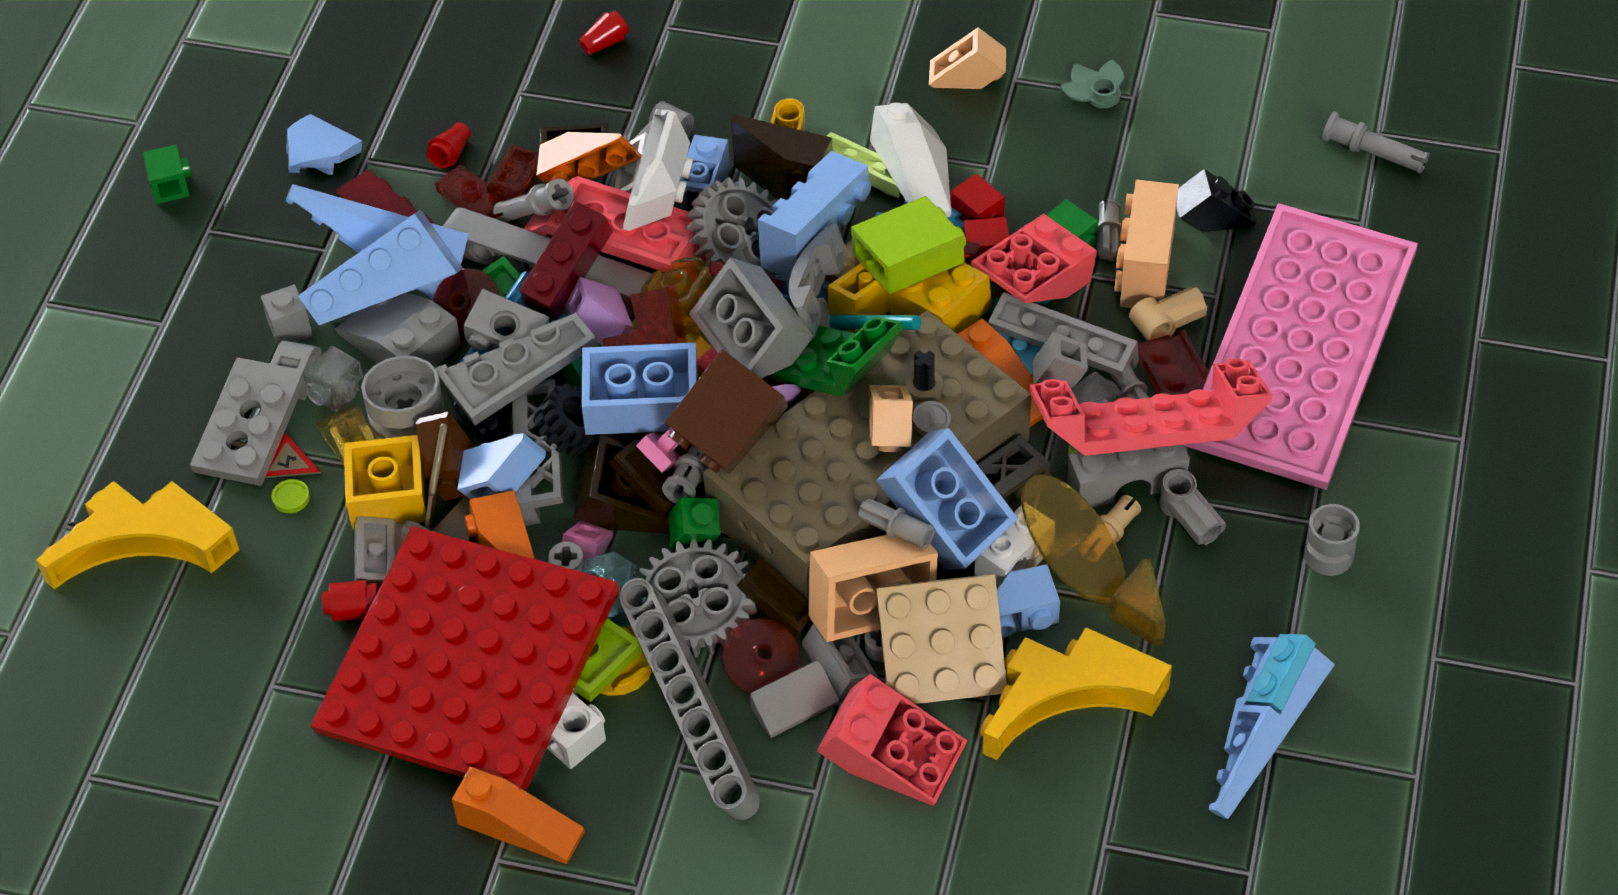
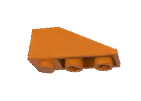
M567 132L540 144L536 175L545 184L558 178L569 181L577 176L593 180L640 159L641 153L621 134Z

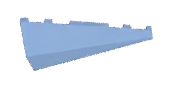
M292 184L286 198V202L290 205L295 202L312 214L311 220L318 225L324 223L340 234L339 239L358 253L408 218L404 215ZM431 223L461 265L469 234ZM457 273L419 287L417 290L443 308Z
M1253 637L1250 645L1255 652L1252 666H1246L1243 672V677L1247 680L1243 697L1236 700L1224 750L1229 754L1226 768L1218 770L1216 778L1221 785L1219 796L1216 802L1209 805V810L1215 815L1229 819L1335 664L1315 647L1283 711H1275L1270 706L1250 705L1246 702L1253 688V682L1260 674L1270 654L1271 646L1278 639V637Z

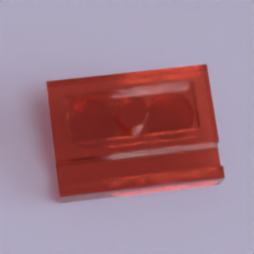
M1185 330L1180 331L1179 335L1173 337L1169 334L1138 344L1139 361L1158 394L1178 395L1187 394L1196 389L1203 390L1209 371Z

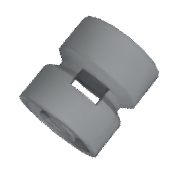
M1327 504L1314 510L1310 516L1304 558L1307 565L1313 571L1321 575L1335 576L1346 572L1353 564L1360 522L1357 515L1351 509L1339 504Z

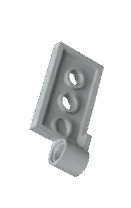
M283 340L279 343L271 363L237 357L190 463L193 472L262 486L298 399H306L312 382L320 374L323 359L321 348ZM252 408L261 409L257 416L251 419L244 418L248 410ZM238 439L248 440L244 447L238 450L230 449L234 441Z

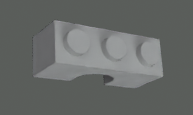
M1184 445L1084 456L1082 453H1075L1069 455L1067 484L1079 512L1115 503L1116 492L1123 485L1136 480H1145L1150 495L1160 493L1165 474L1174 469L1188 471L1190 459Z

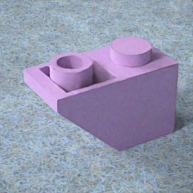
M579 277L565 304L567 315L577 313L595 335L597 342L601 343L602 347L623 346V344H627L632 336L633 325L619 290Z

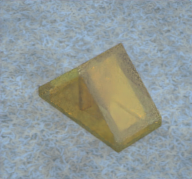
M347 407L316 423L317 428L343 466L344 443L375 440L360 408Z
M1144 559L1111 596L1109 618L1157 646L1163 645L1166 622L1151 559Z

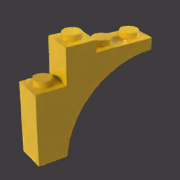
M113 481L103 490L95 493L85 503L89 517L75 525L72 531L56 544L48 547L36 559L44 581L55 590L67 580L94 566L136 556H162L180 559L200 566L212 574L240 549L233 528L173 481L155 492L144 504Z
M1087 627L1078 640L1072 639L1065 654L1025 637L1017 650L1011 649L1005 659L1007 686L1000 696V707L995 715L989 714L986 717L980 730V736L983 737V754L998 760L1004 750L1025 730L1042 720L1070 710L1091 707H1114L1133 710L1152 717L1169 689L1172 665Z

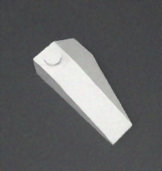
M891 103L889 105L875 106L870 142L906 202L909 203L927 196L936 207L943 209L946 217H950L951 200L947 150L935 129L908 103Z

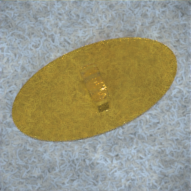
M1035 475L1031 477L1023 486L1021 505L1029 533L1045 561L1068 587L1083 598L1101 605L1112 604L1119 600L1125 589L1124 566L1117 545L1102 519L1077 491L1063 481L1048 475Z

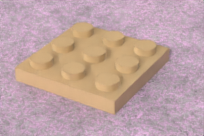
M995 574L876 587L886 685L914 704L1002 694L1007 686Z

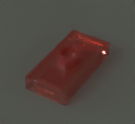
M511 145L487 183L486 193L508 200L524 195L536 176L539 152Z
M461 164L435 183L436 191L457 207L465 208L491 218L498 215L493 213L495 204L508 200L506 196Z

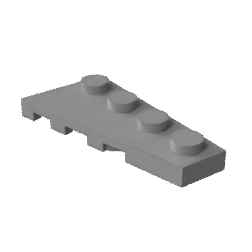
M577 313L531 330L530 336L514 341L513 338L498 343L500 347L481 355L477 351L463 357L464 361L448 368L444 364L435 369L441 383L472 423L477 425L581 357L582 348L596 347L598 342L595 335Z

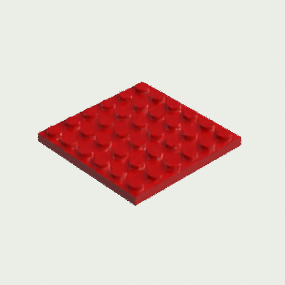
M411 526L310 727L317 734L462 778L465 777L469 768L473 767L506 779L518 786L519 790L527 791L550 742L551 735L564 712L617 598L620 587L617 581Z

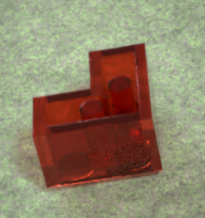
M665 287L631 294L638 331L602 339L604 347L687 343L676 287Z

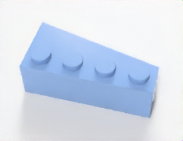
M830 151L808 172L806 183L798 181L792 187L791 196L788 200L780 198L773 205V211L775 212L771 216L764 213L758 219L760 263L762 269L790 279L797 259L820 232L831 224H837L839 229L843 224L846 225L850 221L855 207L860 201H865L870 193L871 182L869 181L868 165Z
M420 209L303 291L298 297L318 325L454 275L462 269V266Z

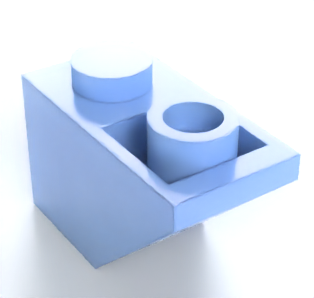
M694 135L687 157L693 158L688 179L681 178V181L687 182L685 191L700 193L707 186H711L716 180L722 183L727 178L730 170L728 139Z
M524 433L514 434L508 438L464 450L457 490L469 499L513 490L516 493L545 459L546 450Z
M1048 565L1009 572L997 589L1002 638L1031 629L1042 630L1051 625L1059 624L1060 600Z

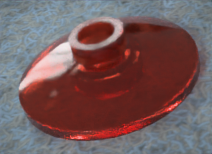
M472 268L461 269L458 273L446 277L438 286L434 296V302L456 318L460 339L465 340L464 323L481 290L485 289L500 296L498 287L493 279L486 273ZM464 296L465 303L463 306L458 307L459 299Z
M752 619L738 625L727 637L722 652L723 666L727 676L735 686L748 694L798 670L801 662L799 646L791 632L781 624L768 619ZM758 649H768L771 654L770 659H761L758 655Z

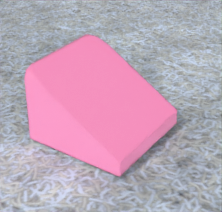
M579 521L563 534L562 542H574L579 545L583 552L585 568L593 569L613 538V532Z

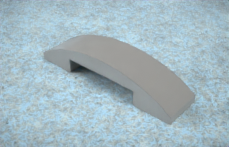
M837 224L829 225L807 245L797 259L789 279V296L795 312L813 336H815L823 316L816 298L827 275L840 274L848 254Z

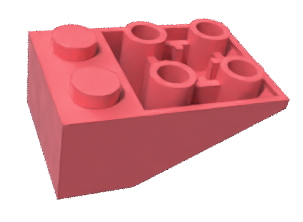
M1043 213L972 260L971 266L989 275L992 281L1023 303L1068 298L1091 282L1097 250Z
M868 674L849 690L817 752L849 774L933 806L936 804L968 740L872 674Z

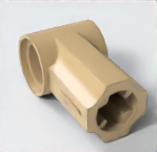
M1189 287L1159 301L1154 297L1142 299L1133 306L1129 318L1151 345H1159L1167 341L1173 335L1176 328L1206 316L1207 305L1201 291L1197 287Z

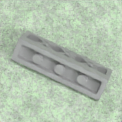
M1005 292L1002 293L988 321V324L997 332L1040 348L1043 347L1053 332L1083 342L1087 348V365L1121 378L1124 377L1130 364L1132 369H1135L1139 362L1136 340L1032 302L1023 303L1015 296Z
M555 378L542 381L512 401L513 433H524L551 454V457L543 466H538L516 492L525 526L540 524V507L564 503L561 453L556 451L557 445L555 443L551 446L546 443L547 435L542 437L536 436L534 420L537 416L534 414L537 407H535L531 397L532 395L548 393L549 395L557 387ZM543 479L553 484V492L539 494V483Z

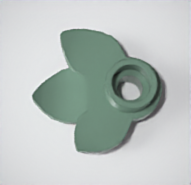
M1114 60L1106 62L1099 72L1079 64H1074L1071 71V82L1061 85L1060 89L1065 96L1074 101L1089 102L1098 108H1110L1120 101L1121 90L1119 87L1124 82V73Z

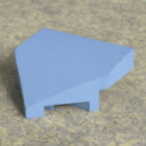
M309 114L287 128L286 154H288L289 173H300V168L306 170L308 167L316 168L327 175H333L334 163H340L361 153L363 140Z

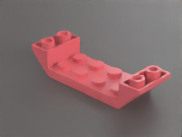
M579 176L567 181L574 193L571 206L574 201H577L606 216L613 233L601 252L674 275L676 294L699 301L715 277L709 273L710 267H703L707 258L705 256H695L696 251L700 249L699 244L689 243V240L696 234L686 228L693 221L687 216L689 211L673 207L671 216L628 231L623 229L631 193ZM571 206L561 211L554 210L551 214L545 216L534 213L524 229L552 238Z
M1230 359L1226 363L1213 364L1212 391L1196 389L1187 394L1170 395L1161 393L1151 398H1119L1115 402H1083L1079 404L1067 380L1048 379L1042 383L1030 384V393L1047 427L1084 456L1234 439L1272 401V393L1251 361L1243 359Z

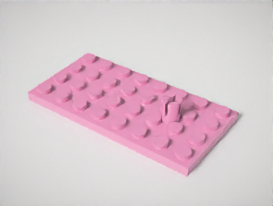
M1278 203L1213 364L1226 363L1230 359L1250 360L1272 393V401L1234 439L1184 444V446L1327 490L1415 257L1418 243ZM1213 365L1203 390L1212 391Z

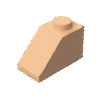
M978 27L930 60L929 85L933 88L982 89L1006 73V48Z
M869 385L870 440L872 446H879V451L900 452L902 447H911L913 400L907 386Z

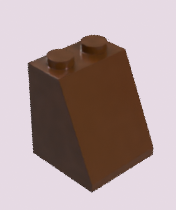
M722 349L665 421V424L672 430L668 437L685 450L691 445L701 452L702 455L698 460L716 474L720 469L730 474L784 413L788 405L781 393Z

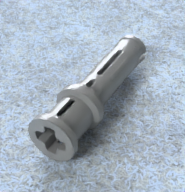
M1335 111L1331 113L1322 134V140L1326 142L1331 139L1348 146L1349 151L1359 152L1363 150L1417 171L1419 174L1423 172L1425 168L1423 164H1426L1429 158L1428 152L1420 151L1369 131L1366 123H1353L1339 117V113Z
M558 178L549 181L547 184L533 186L529 193L496 203L493 213L495 215L502 212L503 215L496 219L505 223L534 213L545 216L551 214L554 210L568 209L573 202L574 193L567 181Z
M693 446L690 447L688 453L679 456L674 465L675 472L672 476L667 477L662 485L664 495L673 503H677L681 497L695 498V488L704 481L703 472L708 467L698 460L700 458L698 455L701 452ZM683 486V491L679 493L680 487Z

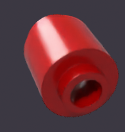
M368 580L330 583L329 591L322 592L324 614H331L333 622L364 619L379 591L378 583L368 584Z

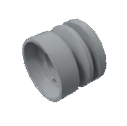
M416 356L388 358L374 365L364 376L361 389L373 440L417 435L415 423L418 418L446 412L437 370L430 362Z

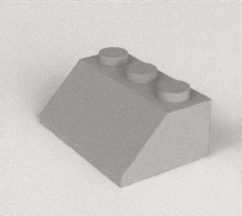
M731 257L689 313L717 353L723 349L761 379L793 365L814 337L761 266Z

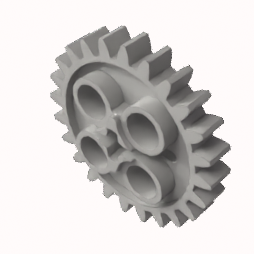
M730 177L726 178L722 183L716 180L711 186H707L698 194L699 196L691 203L694 208L687 214L693 221L686 228L696 233L689 240V243L699 244L700 247L696 251L695 256H705L707 258L703 265L704 268H709L712 261L726 263L730 257L761 266L758 219L764 213L771 216L775 212L773 211V205L778 199L770 202L767 199L768 190L765 189L763 192L758 193L755 182L746 188L743 178H740L735 183H733ZM763 269L766 274L775 277L776 274Z
M696 539L691 540L690 548L684 549L683 545L678 541L676 542V552L671 553L666 548H662L664 558L661 561L654 557L649 558L652 570L643 568L639 570L641 578L647 580L664 596L675 620L680 617H689L683 622H677L688 647L692 648L695 658L699 657L700 650L703 647H706L708 652L713 655L715 653L714 644L718 642L726 649L729 648L727 637L731 635L741 639L742 635L739 625L750 627L751 621L748 614L757 613L756 604L736 586L750 570L749 563L747 561L741 562L737 550L728 555L727 546L724 543L717 550H714L711 539L706 541L703 548L698 547ZM709 573H714V574H715V575H714L713 577H711V578H707V579L702 578L704 575L709 574ZM670 585H678L673 590H665ZM648 596L640 601L638 607L646 602ZM718 605L726 606L724 609L719 611L712 610L714 607ZM663 627L659 628L655 632L653 638H656L661 634V632L663 631Z

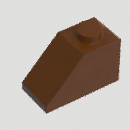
M449 412L418 418L415 426L424 474L430 482L440 425L443 423L447 425L436 491L444 501L466 497L457 490L463 451L474 448L475 445Z

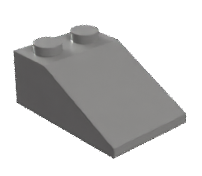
M403 293L358 310L335 328L338 335L376 364L397 356H416L430 362L435 368L462 346L456 318L434 301L409 293Z

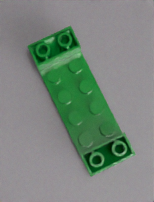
M878 316L867 320L857 333L819 325L815 336L793 365L766 376V379L794 384L798 387L842 397L890 352L904 326L901 321ZM700 330L699 333H700L701 337H702L708 344H710V342L708 341V339L705 337V335H704V334L702 333V331Z

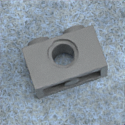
M482 289L464 323L465 340L473 348L483 352L492 351L500 347L498 343L513 338L514 341L530 336L531 330L549 324V317ZM502 327H509L514 332L510 335L502 336L497 333V330Z

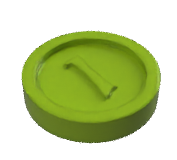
M288 479L275 486L271 497L274 507L278 511L289 514L304 509L309 503L310 493L304 482L297 479Z

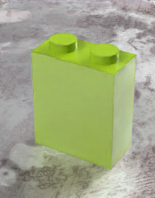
M927 196L851 226L853 255L888 294L897 292L964 263V247L966 246L964 232L960 227H955L946 217L943 209L936 207Z

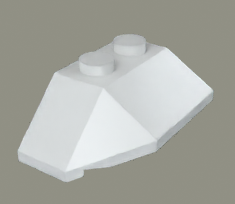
M663 109L655 110L628 202L623 225L624 230L631 231L671 216L674 203H682L687 182L681 181V178H689L693 158L687 157L690 141L676 112Z

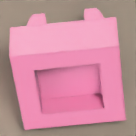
M670 429L662 436L658 432L648 434L636 445L662 473L673 469L675 462L680 456L674 450L679 445L668 437L672 431Z

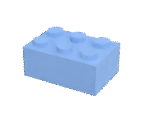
M696 343L582 348V413L585 434L662 432L669 430L665 421L698 380Z
M949 428L928 432L876 480L897 509L902 508L906 511V515L934 526L935 534L931 544L938 552V562L945 571L966 569L1018 520V517Z

